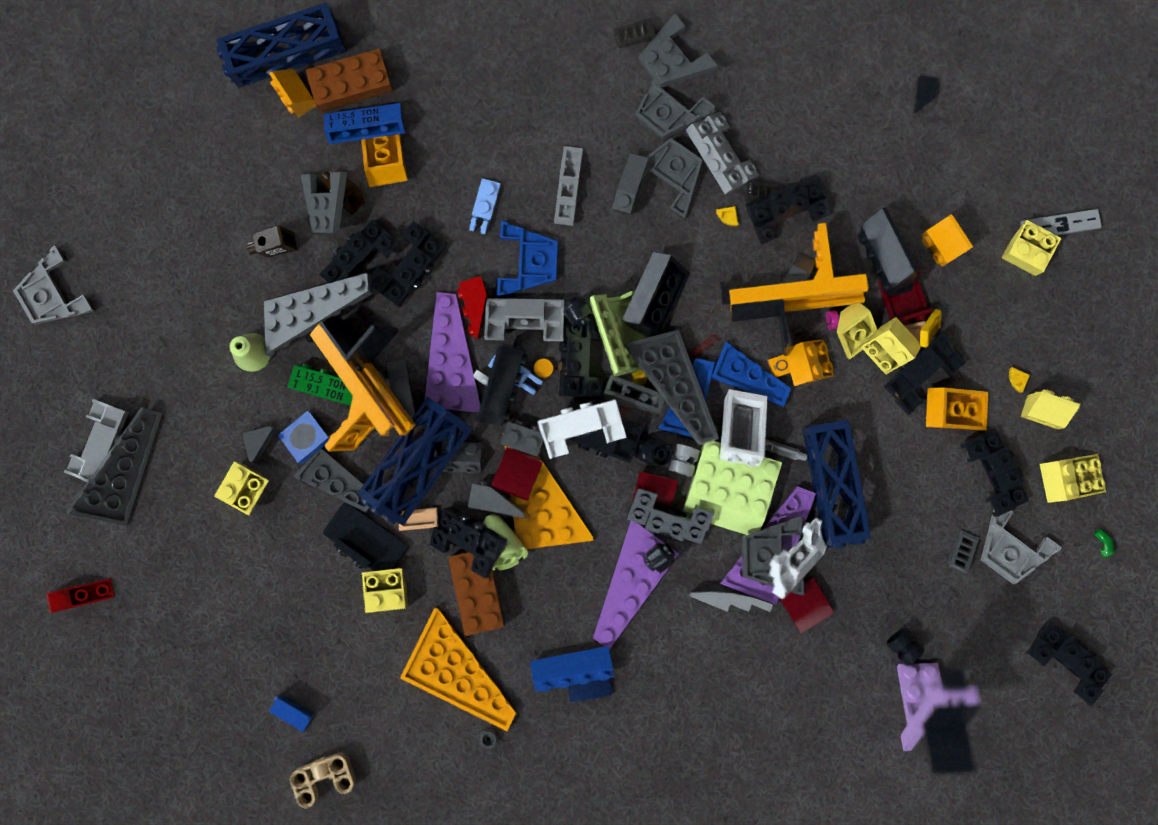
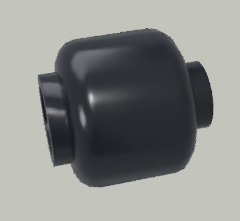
M574 297L564 305L563 314L571 325L577 326L580 324L582 327L591 320L589 317L592 314V309L584 298Z
M657 543L646 552L647 561L645 564L651 571L664 572L674 563L675 553L668 544Z

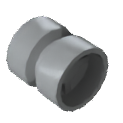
M676 444L673 454L675 459L671 460L669 471L693 478L696 469L694 462H698L701 451Z

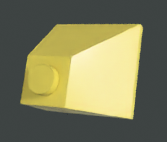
M851 304L840 313L837 334L845 354L850 360L863 350L861 345L877 331L871 311L862 304Z

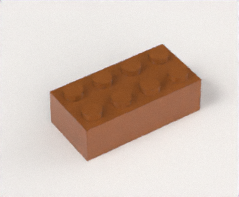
M380 48L306 69L315 105L320 113L393 92Z
M469 552L448 557L465 636L505 626L494 571L492 570L490 578L486 579L471 571L474 555Z

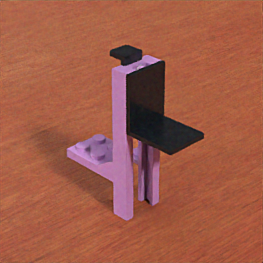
M938 663L910 664L908 666L898 664L897 672L907 726L901 734L903 751H911L924 734L933 775L975 773L976 768L967 724L980 709L976 687H967L964 670H943L941 672L943 687Z

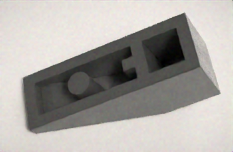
M629 154L612 209L633 215L649 158Z
M610 375L602 399L607 401L616 399V403L621 406L660 414L664 399L659 392L614 377L613 375Z
M480 481L479 485L472 484L468 503L469 508L523 518L530 517L529 513L500 490L492 488L491 483Z

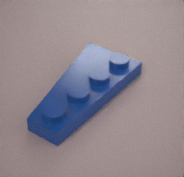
M725 342L711 378L747 393L767 396V401L784 407L791 388Z
M696 358L692 367L703 397L706 400L715 363ZM669 407L658 429L692 437Z

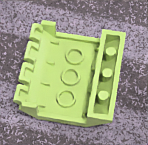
M635 290L619 297L607 298L606 294L590 297L592 312L614 377L641 370L624 345L628 342L648 337L631 329L622 321Z

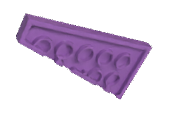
M437 292L425 399L428 396L446 410L479 413L481 405L473 376L474 373L456 294Z
M798 486L795 487L763 529L796 517H802L803 530L816 493ZM782 535V552L784 550L789 552L792 547H795L801 535ZM742 556L720 582L722 585L775 605L779 596L773 593V586L743 577Z
M630 521L593 636L596 641L604 647L608 646L609 649L668 570L667 568L664 572L660 573L656 570L651 571L645 564L647 561L646 552L655 544H664V542L633 521ZM673 550L674 553H675V556H674V560H675V559L677 558V556L679 555V553H677L675 550Z

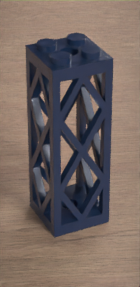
M327 2L216 39L218 47H216L217 54L224 62L222 65L225 76L229 77L230 82L235 83L238 88L270 78L269 73L272 71L297 69L346 52L335 17ZM298 21L308 22L303 26H294ZM328 28L329 33L323 31ZM306 33L312 35L306 42L300 41ZM297 35L294 40L288 39L289 37ZM319 36L325 37V38L316 40ZM250 37L260 38L255 42H246ZM279 43L289 44L286 49L276 48ZM259 49L264 50L258 58H253ZM317 50L314 55L305 54L308 51ZM250 51L247 56L239 55L241 53ZM271 52H276V53H277V54L268 56ZM270 66L267 71L259 70L260 67Z
M428 396L412 417L416 425L407 435H399L358 492L363 498L362 503L371 508V511L378 516H385V519L393 525L397 522L404 526L473 429ZM427 422L424 436L412 443L414 429ZM459 429H460V430H462V433H461V434L459 435V437H458V433H459ZM449 436L447 451L433 459L437 444ZM403 443L401 451L394 455ZM397 464L393 479L382 486L384 471ZM437 466V468L434 470V472L428 479L429 471ZM419 478L416 494L403 501L407 485Z
M849 420L803 428L814 493H816L815 501L818 517L822 521L821 533L825 544L829 545L830 548L846 547L848 542L854 545L866 543L865 539H871ZM816 434H820L818 441L816 438ZM830 437H832L837 442L840 448L832 441ZM828 443L840 456L834 472L822 459ZM842 463H843L842 470H841L840 475H839V477H838V473H839L840 468H841ZM844 477H846L847 486L843 483ZM824 478L829 482L827 491ZM834 488V491H833V493H832L831 499H830V501L828 502L829 497H830L831 492H832V489ZM838 494L849 505L844 522L832 511ZM853 513V518L851 520L849 528H847L851 514Z

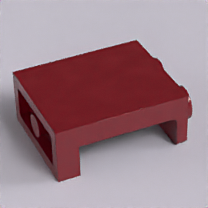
M917 268L915 282L910 292L889 298L887 292H884L881 287V280L877 282L890 320L897 317L903 325L910 324L909 320L916 318L918 322L927 319L928 314L933 312L932 308L928 309L918 277L921 275L919 268Z

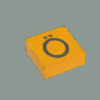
M780 355L768 360L774 377L777 378L790 373L786 356Z

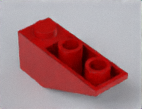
M481 276L459 282L460 288L457 289L460 300L464 299L465 307H462L464 316L469 318L471 325H468L470 336H474L476 341L480 337L486 300L488 299Z
M110 578L46 594L50 614L115 598Z

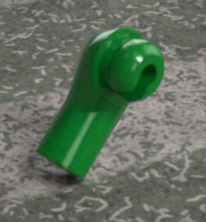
M1099 528L1093 535L1103 543L1104 548L1100 550V554L1104 558H1109L1115 553L1114 542L1105 531Z

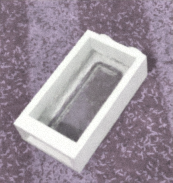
M728 390L724 399L721 460H726L729 463H742L747 466L760 465L765 451L767 396Z

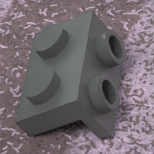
M513 420L512 423L508 422L500 444L538 457L544 440L540 428L534 426L531 429L523 427L524 423Z
M443 441L442 454L447 451L448 441ZM463 442L443 472L481 473L482 443Z

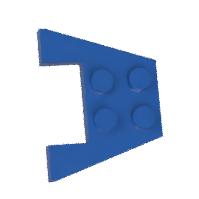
M501 221L500 240L520 241L518 279L498 278L497 296H505L556 281L558 241Z

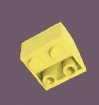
M1026 220L1011 239L1002 258L1037 276L1045 271L1061 238Z
M896 317L882 325L861 345V348L885 374H888L915 359L921 346L918 340Z
M1043 390L1027 395L1021 417L1055 429H1063L1079 409L1080 404L1073 402L1074 399L1070 397H1058L1052 391Z
M234 462L217 490L215 497L250 515L269 480L241 462Z
M402 568L362 573L366 613L409 607L407 585Z

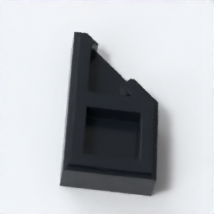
M920 76L917 78L914 104L915 113L935 99L938 79Z

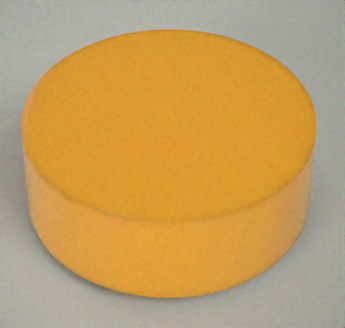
M539 359L534 364V372L539 378H548L553 373V365L547 359Z

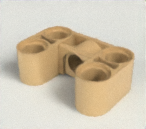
M340 752L323 757L299 767L293 772L290 782L299 806L309 808L316 802L319 796L316 782L327 777L333 779L338 792L345 794L351 791L356 784V776L347 754ZM335 759H341L344 766H336ZM298 773L305 775L306 780L304 782L298 779ZM342 778L349 779L350 786H344ZM305 792L312 795L311 801L305 799Z

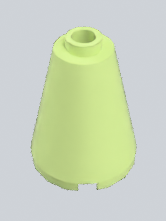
M249 333L238 336L230 343V350L235 363L245 371H259L270 360V357L265 355V338L259 334Z
M490 514L485 517L483 523L486 524V527L507 538L505 550L497 559L492 570L495 571V568H498L499 571L519 564L518 559L522 556L523 559L527 557V548L500 515Z

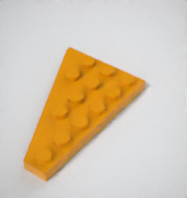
M516 450V451H518V452H521V453H523V454H526V455H528V456H531V457H533V458H536V459H538V460H541V458L539 457V455H538V457H537V456H534V455H531V454H528V453H525V452ZM544 463L541 466L528 501L511 495V500L530 514L529 518L513 516L515 535L527 549L593 541V536Z
M435 607L400 679L508 731L516 714L515 709L442 612Z

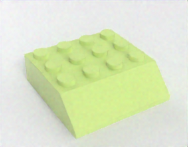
M713 441L703 444L683 511L689 512L691 516L696 504L699 508L708 511L714 510V516L711 521L713 525L745 535L759 531L766 518L782 462L764 457L759 466H747L737 462L729 463L726 460L720 459L721 443Z

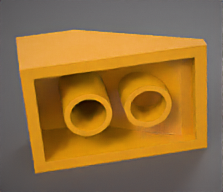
M400 134L361 140L364 171L369 187L407 181Z
M928 388L926 427L987 431L988 392L954 388Z

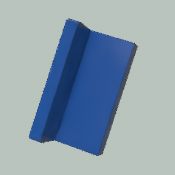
M283 694L277 695L269 712L304 732L314 713Z

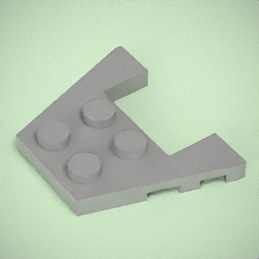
M53 246L49 250L51 252L38 262L39 265L32 273L29 272L13 290L29 320L35 325L95 311L85 295H81L68 304L66 303L49 273L66 262L57 246Z
M1011 510L1000 516L993 517L992 515L981 561L1012 584H1016L1034 571L1041 563L1047 561L1053 554L1059 552L1062 547L1050 538L1045 537L1034 552L1004 529V526L1013 514Z

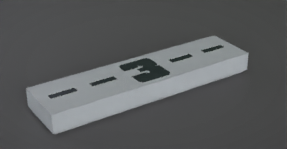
M1098 209L1028 220L1056 236L1102 228Z

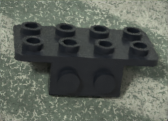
M346 502L340 506L323 530V534L335 542L333 546L337 548L336 552L343 557L349 556L353 559L352 563L360 569L363 567L365 569L371 568L374 571L393 569L407 549L405 543Z

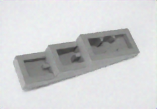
M564 146L554 224L573 226L583 148Z
M693 591L689 593L690 597L724 611H728L730 604L748 612L751 605L769 612L773 606L771 603L731 592Z

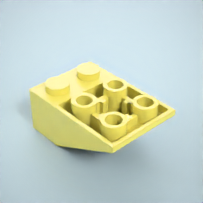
M1098 454L1040 464L1047 503L1067 501L1106 492Z

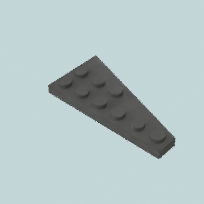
M679 330L626 343L624 347L697 444L702 445L719 439Z

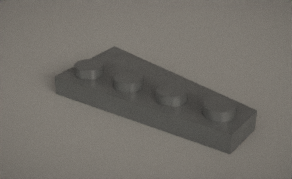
M322 448L310 457L294 475L295 478L364 512H368L370 509L362 503L363 498L358 494L364 483Z

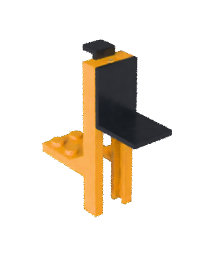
M826 223L818 224L817 231H814L813 249L816 251L815 264L816 269H818L814 280L729 290V294L725 293L724 282H720L722 305L730 304L732 322L779 316L783 356H788L789 347L785 312L865 303L863 292L868 291L866 274L833 278Z
M321 321L305 338L307 342L317 344L353 395L348 419L342 422L341 427L330 436V440L325 444L328 451L355 450L374 428L378 430L381 436H388L390 428H395L399 435H407L416 425L372 365L374 359L399 332L396 327L372 325L359 340L348 324Z

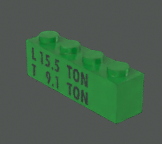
M302 363L300 367L294 365L287 388L351 406L353 395L339 375L338 377L332 376L330 371L319 369V372L312 370V366Z

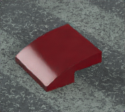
M506 447L491 487L528 501L543 461Z
M639 471L633 499L638 486H642L643 489L658 492L656 502L672 506L678 481Z
M812 576L804 581V595L789 592L784 599L779 597L786 612L790 615L800 633L805 632L834 613Z

